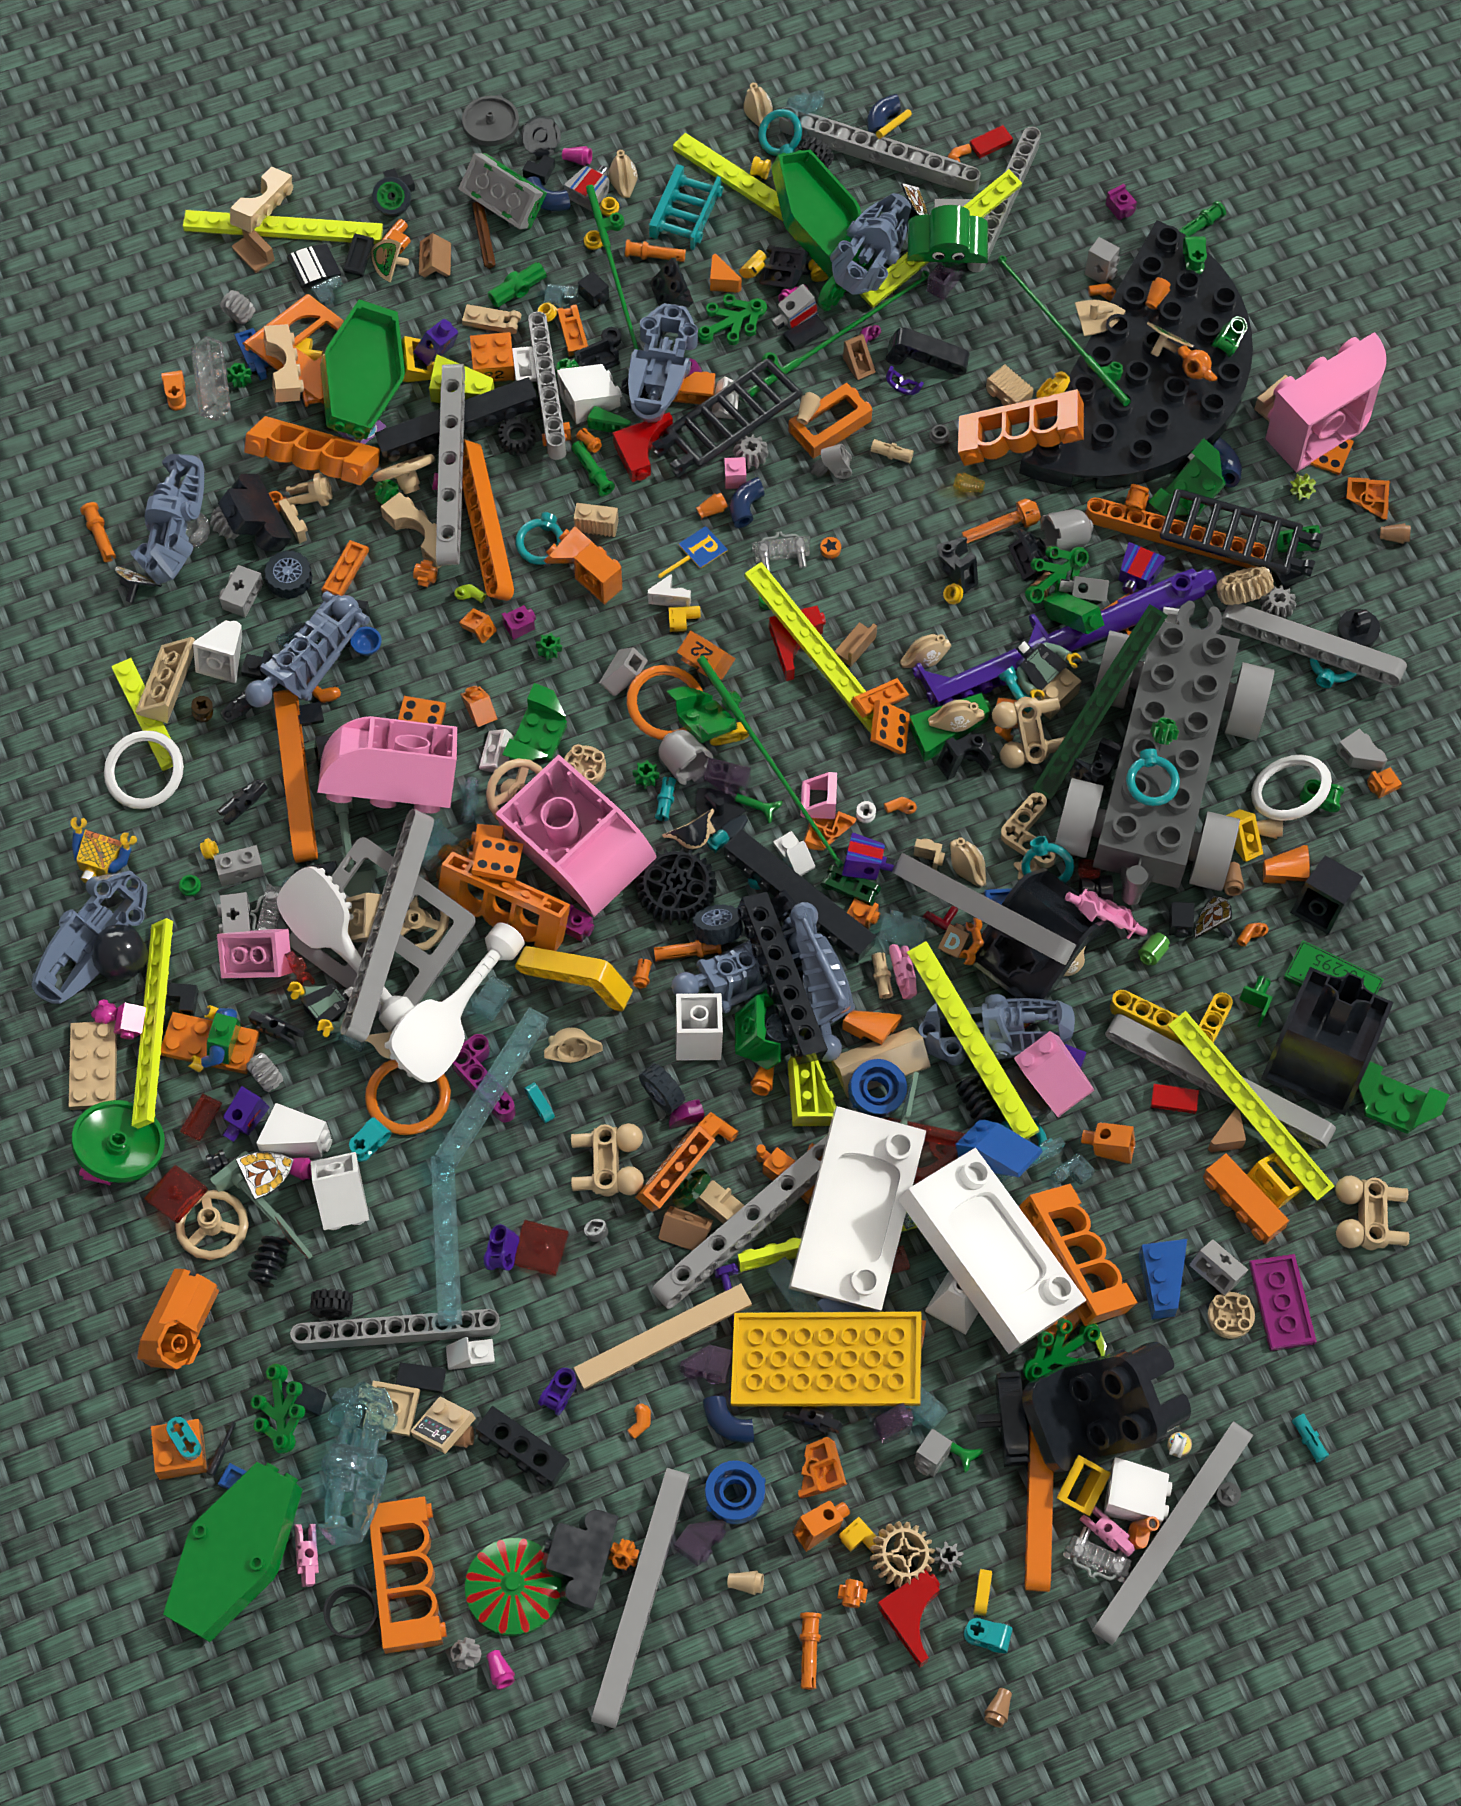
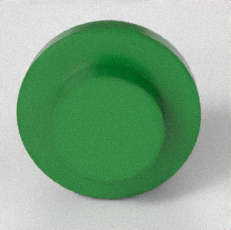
M194 875L184 876L179 882L180 892L185 896H194L199 893L201 889L199 878Z

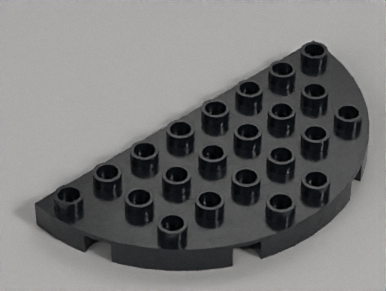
M1156 220L1110 302L1126 310L1124 315H1111L1106 321V331L1091 335L1084 348V351L1092 356L1100 367H1106L1112 362H1118L1123 366L1122 376L1115 384L1130 399L1129 405L1124 406L1087 365L1083 356L1080 355L1069 374L1070 382L1064 392L1078 389L1084 403V440L1066 444L1060 442L1052 447H1043L1037 443L1033 449L1025 452L1021 459L1019 474L1063 487H1071L1073 476L1095 478L1096 489L1122 488L1131 486V484H1142L1183 468L1189 462L1188 456L1203 438L1212 445L1228 428L1242 402L1251 370L1253 342L1249 316L1234 282L1223 267L1207 251L1204 271L1201 274L1192 270H1186L1183 239L1188 236L1181 233L1177 228ZM1160 277L1171 284L1170 292L1156 309H1151L1145 303L1152 281ZM1239 316L1246 321L1247 330L1231 357H1227L1224 351L1218 347L1214 348L1212 344L1223 326L1232 318ZM1120 319L1112 328L1110 327L1109 323L1112 320ZM1147 322L1192 344L1193 347L1187 346L1191 351L1202 350L1208 353L1212 362L1211 371L1217 376V380L1208 381L1204 378L1197 380L1188 377L1183 369V358L1177 352L1174 353L1163 347L1159 356L1153 355L1151 352L1160 333L1150 327ZM1170 338L1167 339L1168 341L1179 345V347L1184 345ZM1058 415L1045 418L1040 426V430H1046L1054 426Z

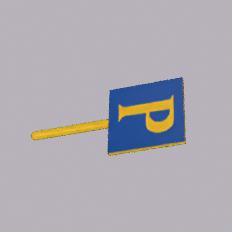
M705 526L678 544L688 556L660 573L658 578H662L689 559H692L701 569L727 552L728 549Z

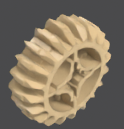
M1250 567L1224 576L1216 584V590L1221 603L1239 605L1266 596L1274 588L1272 574L1266 567Z
M898 1521L894 1526L888 1524L886 1530L881 1529L878 1532L879 1536L874 1537L873 1541L876 1545L871 1546L870 1550L876 1554L872 1555L870 1560L877 1561L873 1569L877 1570L880 1568L882 1572L879 1573V1578L887 1576L886 1584H890L894 1580V1585L897 1588L907 1582L910 1585L911 1579L915 1577L919 1580L918 1574L925 1573L924 1570L928 1573L932 1571L928 1564H933L935 1559L929 1555L933 1554L935 1550L928 1548L932 1540H924L923 1537L926 1536V1532L923 1531L919 1534V1526L916 1525L911 1529L910 1522H906L902 1526L901 1522ZM895 1537L894 1550L886 1552L889 1539ZM907 1539H909L915 1545V1547L910 1546L908 1544ZM901 1551L902 1554H906L908 1556L904 1558L903 1555H899L897 1553ZM919 1557L916 1570L910 1573L911 1560ZM889 1562L895 1563L898 1571L894 1569Z

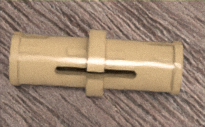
M874 439L871 446V452L887 456L891 460L894 458L907 463H911L914 453L913 450L901 448L895 443L889 444Z
M881 952L871 955L875 972L873 977L877 982L879 998L887 999L893 996L890 983L891 972L888 971L886 955Z

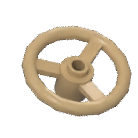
M432 454L392 465L374 473L373 479L378 482L395 478L398 481L400 490H403L404 494L420 489L418 485L420 481L416 470L433 463L435 457Z
M517 758L503 763L494 771L488 781L486 798L488 808L496 819V813L500 810L498 805L511 800L526 786L524 783L529 769L537 775L543 770L541 766L531 760ZM519 767L516 779L504 781L501 785V794L495 796L496 785L501 776L508 770Z
M416 896L409 905L410 909L406 913L405 922L400 934L404 936L411 929L418 932L427 931L429 928L437 930L426 942L415 944L423 951H426L441 941L448 929L450 917L440 910V921L432 919L427 911L419 907Z
M217 1190L199 1192L188 1199L179 1210L175 1223L177 1239L183 1249L196 1258L207 1260L223 1258L237 1250L245 1239L249 1226L247 1211L241 1201L228 1192H218ZM211 1199L223 1200L232 1205L238 1214L240 1225L237 1226L224 1222L219 1211L212 1206ZM202 1202L203 1209L200 1210L197 1216L200 1228L188 1239L184 1227L186 1217L194 1206ZM220 1231L235 1235L231 1243L221 1249L208 1251L196 1247L206 1235L213 1236Z

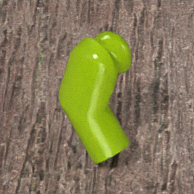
M471 584L457 587L454 591L455 597L460 600L474 598L482 603L487 596L486 593Z

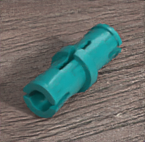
M667 777L662 779L660 794L657 796L658 807L655 818L659 821H662L663 817L664 821L669 820L671 804L674 803L673 793L676 779L669 777L668 781Z
M1301 1414L1294 1418L1291 1422L1301 1435V1442L1303 1445H1307L1315 1462L1318 1463L1327 1458L1329 1453H1327L1318 1438L1320 1436L1319 1433L1313 1430L1306 1415Z

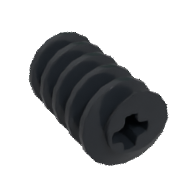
M979 1075L968 1077L956 1085V1088H958L957 1093L959 1096H962L961 1100L966 1104V1109L971 1111L970 1117L975 1119L974 1124L979 1120L993 1121L997 1117V1114H994V1112L998 1109L997 1105L990 1107L994 1099L985 1098L990 1092L988 1090H981L985 1087L984 1082L977 1083L981 1079Z
M263 1236L261 1239L262 1244L258 1246L260 1253L255 1254L254 1258L256 1261L252 1262L251 1268L253 1270L248 1272V1277L261 1286L273 1288L274 1285L269 1281L277 1280L278 1278L273 1274V1271H281V1268L276 1263H284V1259L279 1257V1255H287L288 1252L283 1249V1246L289 1247L291 1243L280 1237Z

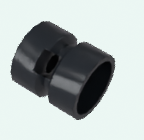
M1092 875L1079 877V894L1084 889H1087V891L1095 892L1098 897L1113 902L1112 875H1099L1097 879Z

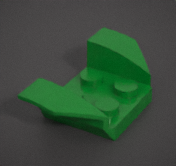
M1203 438L1191 452L1195 456L1166 490L1160 488L1148 501L1162 515L1167 514L1175 489L1214 498L1226 485L1222 476L1219 451L1206 439ZM1180 498L1175 515H1188L1193 501ZM1200 504L1197 516H1199V514L1206 508L1207 505Z
M534 683L527 698L528 708L514 739L509 738L502 755L513 760L519 758L533 761L542 758L552 761L567 728L566 716L554 690Z
M687 686L667 691L675 700L679 723L699 743L738 729L736 719L717 701L713 700V695Z
M766 988L762 994L756 995L735 1013V1054L751 1059L768 1070L781 1062V1043L765 1040L766 1008L774 1004L773 999L768 996Z
M1369 1062L1358 1087L1364 1102V1115L1408 1134L1417 1126L1442 1115L1449 1094L1432 1087L1429 1088L1427 1093L1382 1075L1383 1067Z

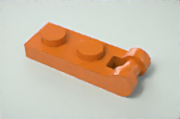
M571 305L567 309H563V307L557 308V315L569 356H573L574 352L588 346L577 305Z

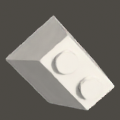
M603 364L557 370L559 395L576 425L587 420L594 406L607 411L620 407L621 390L613 384V377L609 370H605Z
M676 994V1060H721L723 1036L722 994Z
M277 1103L257 1141L260 1152L270 1151L286 1155L290 1158H322L324 1152H328L332 1144L330 1131L325 1121Z
M356 1152L311 1161L312 1183L323 1229L337 1230L342 1226L350 1224L360 1225L368 1221V1207Z
M1115 1457L1109 1471L1111 1475L1108 1479L1104 1514L1108 1517L1128 1521H1137L1154 1516L1159 1520L1160 1526L1163 1519L1167 1520L1169 1506L1165 1505L1166 1496L1170 1497L1172 1482H1168L1169 1474Z

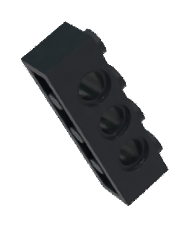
M494 1406L489 1409L475 1428L478 1435L477 1439L486 1446L491 1444L497 1448L496 1452L506 1460L510 1457L517 1462L515 1465L525 1473L530 1471L535 1475V1480L545 1487L548 1484L554 1488L570 1466L569 1458ZM500 1431L509 1433L508 1437L503 1440L497 1439L496 1435ZM520 1444L528 1447L523 1453L515 1451V1448ZM537 1458H545L547 1462L544 1466L539 1467L534 1464Z

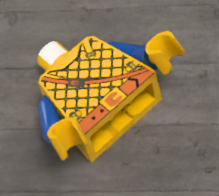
M77 817L71 820V826L75 829L72 837L73 855L80 870L84 871L81 877L83 882L87 883L94 876L116 873L127 865L131 853L130 845H134L137 842L136 836H131L128 842L127 837L129 833H123L120 836V840L86 829L82 832V828L87 824L86 819H81V826L76 824Z

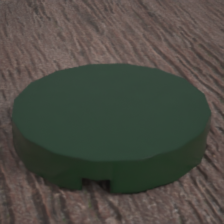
M705 1169L693 1171L690 1174L692 1177L689 1180H683L675 1189L672 1202L678 1208L689 1206L707 1188L711 1176Z

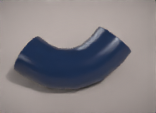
M897 94L882 98L871 107L867 117L868 132L876 134L878 130L886 125V120L890 116L901 113L900 100Z
M538 177L526 179L547 192L540 207L541 209L549 211L570 210V199L567 190H547L543 187Z
M1218 437L1212 446L1220 454L1225 486L1235 487L1239 483L1242 474L1240 459L1233 448L1221 437Z
M758 477L740 485L732 496L729 509L736 528L745 527L753 521L754 518L750 510L751 504L765 496L763 485Z
M711 1396L703 1399V1408L707 1421L718 1435L731 1442L754 1443L752 1419H738L732 1416L728 1411L726 1397Z

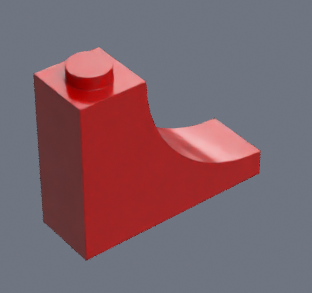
M670 412L664 414L660 421H643L613 432V444L632 482L641 481L651 476V464L648 458L652 448L651 443L666 434V428L673 424Z
M818 605L800 609L819 634H823V625H826L824 613H820ZM776 616L769 617L768 628L786 681L793 680L795 675L793 661L797 651L800 649V645Z
M924 1570L925 1573L918 1574L919 1580L914 1577L911 1579L910 1585L908 1582L879 1601L877 1606L919 1668L925 1665L929 1659L921 1642L920 1620L925 1608L939 1595L940 1591L938 1579L933 1573L929 1575L926 1570Z

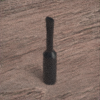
M232 1421L221 1446L217 1448L206 1471L211 1476H215L226 1453L225 1447L234 1430L235 1422Z

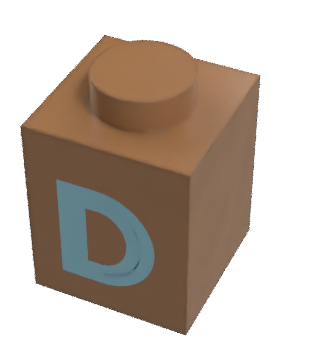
M956 923L955 927L949 924L938 949L960 960L959 955L965 950L971 935L967 933L966 927Z

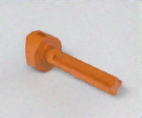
M1025 498L1016 502V511L961 532L962 537H967V543L1015 525L1020 521L1025 528L1037 524L1041 515L1036 502Z

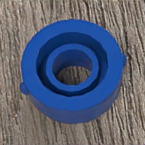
M872 1059L862 1063L855 1070L848 1084V1094L853 1105L852 1107L860 1113L878 1118L887 1117L897 1111L907 1093L904 1073L898 1066L884 1059ZM871 1081L881 1083L885 1087L887 1095L883 1098L872 1097L867 1090V1084Z
M736 1460L720 1464L710 1473L706 1481V1510L725 1523L742 1524L750 1521L760 1512L764 1504L766 1479L762 1478L758 1470L746 1462ZM739 1484L743 1486L747 1492L745 1499L738 1503L728 1501L724 1497V1490L728 1485Z

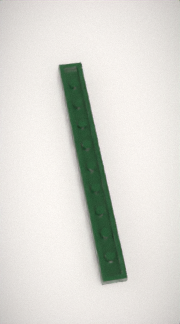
M1151 604L1148 605L1034 785L1033 789L1043 794L1050 800L1053 798L1072 768L1075 758L1079 757L1168 616Z

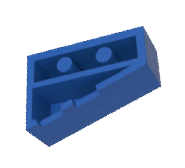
M1187 1239L1141 1245L1138 1254L1151 1319L1174 1317L1178 1310Z

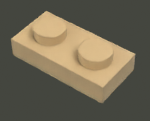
M286 498L279 501L281 513L299 544L306 541L305 532L308 529L304 521H299L297 518L298 512L294 504L290 505Z

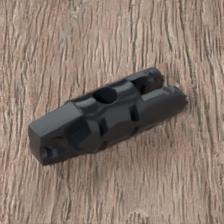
M245 690L239 696L233 698L220 712L221 717L226 723L243 716L254 707L246 700Z
M256 779L244 786L217 810L219 815L224 816L223 822L225 825H230L257 802L260 796L268 789L263 781Z
M252 1010L248 1016L249 1021L256 1025V1030L294 1049L297 1043L287 1037L288 1032L297 1037H302L305 1033L303 1030L269 1013L263 1015Z
M792 1406L795 1409L801 1410L800 1414L796 1415L785 1411L782 1417L824 1434L829 1431L839 1435L843 1428L840 1421L833 1419V1414L812 1406Z

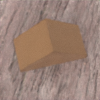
M861 334L844 341L843 359L856 380L875 373L864 335Z
M1234 1109L1210 1142L1208 1151L1217 1152L1243 1148L1246 1138L1240 1110Z

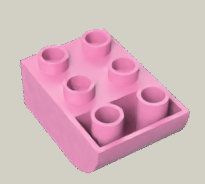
M1372 333L1361 341L1357 337L1349 339L1339 349L1338 355L1330 360H1327L1325 357L1316 359L1308 367L1305 375L1297 380L1292 376L1287 377L1274 389L1273 394L1276 398L1274 406L1267 416L1270 422L1265 439L1296 473L1347 439L1354 438L1367 426L1386 367V352L1376 333Z
M372 716L347 722L331 735L324 747L317 793H325L328 800L336 803L351 802L353 797L368 798L372 805L379 808H393L397 802L414 804L416 810L423 813H437L440 811V807L450 808L457 760V727Z
M560 755L556 756L496 813L500 826H504L505 836L510 841L523 843L522 852L593 917L657 858L653 848L635 824Z

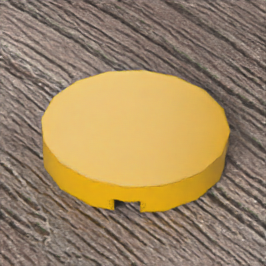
M1063 371L1055 373V378H1049L1041 385L1036 397L1042 398L1064 393L1070 382V377Z

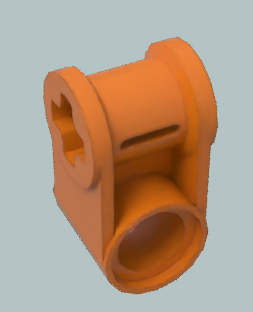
M182 370L162 373V381L169 408L172 410L183 409L186 406V396Z
M1131 484L1125 505L1145 511L1150 495L1149 489Z

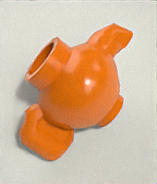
M1186 345L1177 349V353L1183 358V369L1188 377L1197 380L1202 378L1208 381L1217 380V376L1211 371L1212 362L1208 353L1202 350L1191 351Z

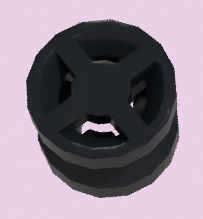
M223 1149L219 1150L215 1155H206L213 1176L229 1164Z

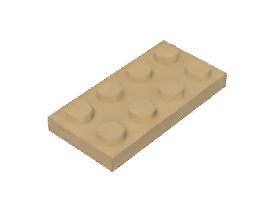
M115 1021L107 1024L96 1022L71 1023L70 1110L88 1109L104 1101L116 1100L117 1034L114 1033Z

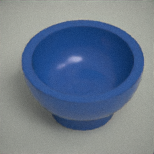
M372 627L358 628L351 637V646L360 655H372L381 646V635Z

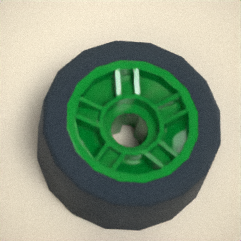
M386 177L378 181L374 186L372 198L376 208L383 214L398 216L404 213L410 206L411 193L408 186L399 178ZM390 192L395 194L394 200L388 199Z

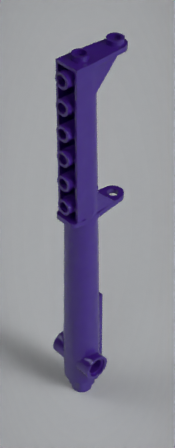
M1192 568L1121 598L1117 601V604L1101 610L1104 626L1089 634L1082 633L1068 626L1047 634L1036 615H1029L1033 632L1028 644L1032 648L1036 643L1043 644L1048 642L1072 652L1108 637L1110 630L1120 632L1135 626L1149 604L1163 612V607L1180 609L1187 601H1195L1204 597L1205 591L1212 589L1217 584L1216 576L1211 569L1196 572ZM1013 649L953 677L927 672L921 663L915 664L912 672L915 678L920 679L924 685L929 703L939 707L953 700H961L980 693L987 694L998 686L1007 685L998 675L1011 666L1017 671L1016 662L1022 656L1016 649Z

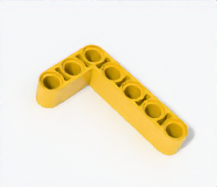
M525 946L515 964V968L525 975L592 987L606 1005L616 1011H624L633 992L632 988L616 969L602 959Z
M1118 990L1113 994L1110 1004L1112 1014L1126 1016L1185 1047L1168 1026L1178 1015L1125 990ZM1223 992L1213 997L1203 1019L1198 1025L1213 1043L1225 1023L1233 1003L1230 995ZM1123 1001L1126 1005L1120 1006L1116 1002ZM1216 1004H1223L1226 1008L1221 1009ZM1136 1011H1144L1146 1015L1141 1016ZM1158 1020H1162V1021H1164L1167 1025H1164V1026L1159 1025V1024L1157 1023V1021H1158ZM1207 1022H1214L1216 1027L1209 1026Z

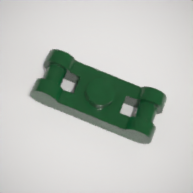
M834 865L829 866L827 870L828 875L826 878H823L820 884L824 889L833 890L851 899H857L873 906L875 902L874 897L881 890L878 884L864 878L843 876V869ZM835 878H841L840 882L834 881ZM862 888L868 891L867 894L861 892Z

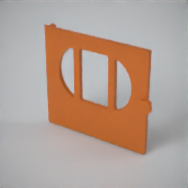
M306 294L265 326L289 324L290 327L291 324L302 318H319L294 338L295 344L293 348H296L295 346L325 323L338 331L344 320L311 295ZM263 327L242 344L245 345L246 351H253L279 371L284 365L277 358L266 355ZM297 349L298 360L296 364H300L301 369L299 380H303L304 391L318 402H321L324 399L320 369L322 356L313 361Z

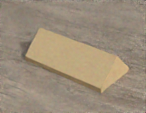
M193 637L161 645L135 713L168 723L193 658V643L195 641Z
M913 1027L889 1035L882 1045L873 1041L841 1053L836 1060L831 1062L847 1098H849L848 1084L855 1070L868 1060L884 1059L898 1066L904 1073V1076L930 1067L923 1037ZM871 1081L867 1084V1090L876 1088L878 1086H881L882 1084L876 1081Z

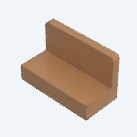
M242 229L244 238L233 244L232 249L257 273L275 261L273 249L255 230L250 233Z
M432 233L420 241L419 275L426 278L437 271L448 277L451 267V243Z
M859 622L834 651L840 660L852 667L875 640L877 625L872 624L870 628H867Z
M670 1206L664 1215L659 1239L693 1251L706 1240L714 1220Z

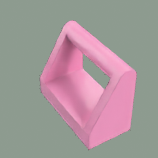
M828 772L802 782L801 804L811 818L835 819L837 773ZM810 790H827V801L809 806Z

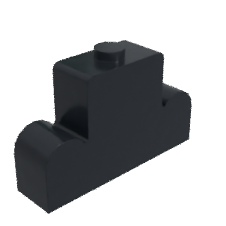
M241 474L218 502L232 532L239 535H255V542L261 549L265 551H283L292 539L258 474Z
M594 1509L581 1517L579 1528L561 1522L552 1527L549 1539L546 1538L542 1546L544 1557L540 1571L568 1582L560 1590V1600L564 1605L586 1613L593 1610L619 1516Z

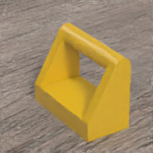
M404 336L401 340L405 369L403 382L431 380L435 362L427 366V370L415 368L413 351L421 339Z
M1275 1152L1258 1161L1247 1174L1277 1208L1282 1207L1305 1189ZM1274 1161L1296 1187L1290 1190L1269 1164Z
M1078 1455L1057 1499L1090 1516L1111 1473ZM1086 1465L1092 1470L1076 1502L1068 1499V1496L1083 1466Z

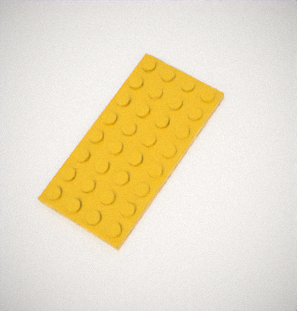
M734 1313L731 1405L921 1406L922 1313Z

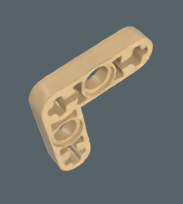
M1031 794L1001 829L1002 841L1023 856L1029 849H1025L1022 844L1026 841L1031 842L1032 839L1036 838L1028 830L1045 812L1047 807V799L1043 794ZM1038 801L1041 802V806L1037 804V805L1033 808V802H1035V803H1037ZM1020 815H1027L1030 817V820L1022 823L1018 820V817ZM1007 832H1015V836L1012 834L1010 836H1007ZM1048 852L1047 854L1050 855V858H1045L1044 860L1042 856L1036 855L1033 860L1038 866L1049 868L1055 863L1056 853Z

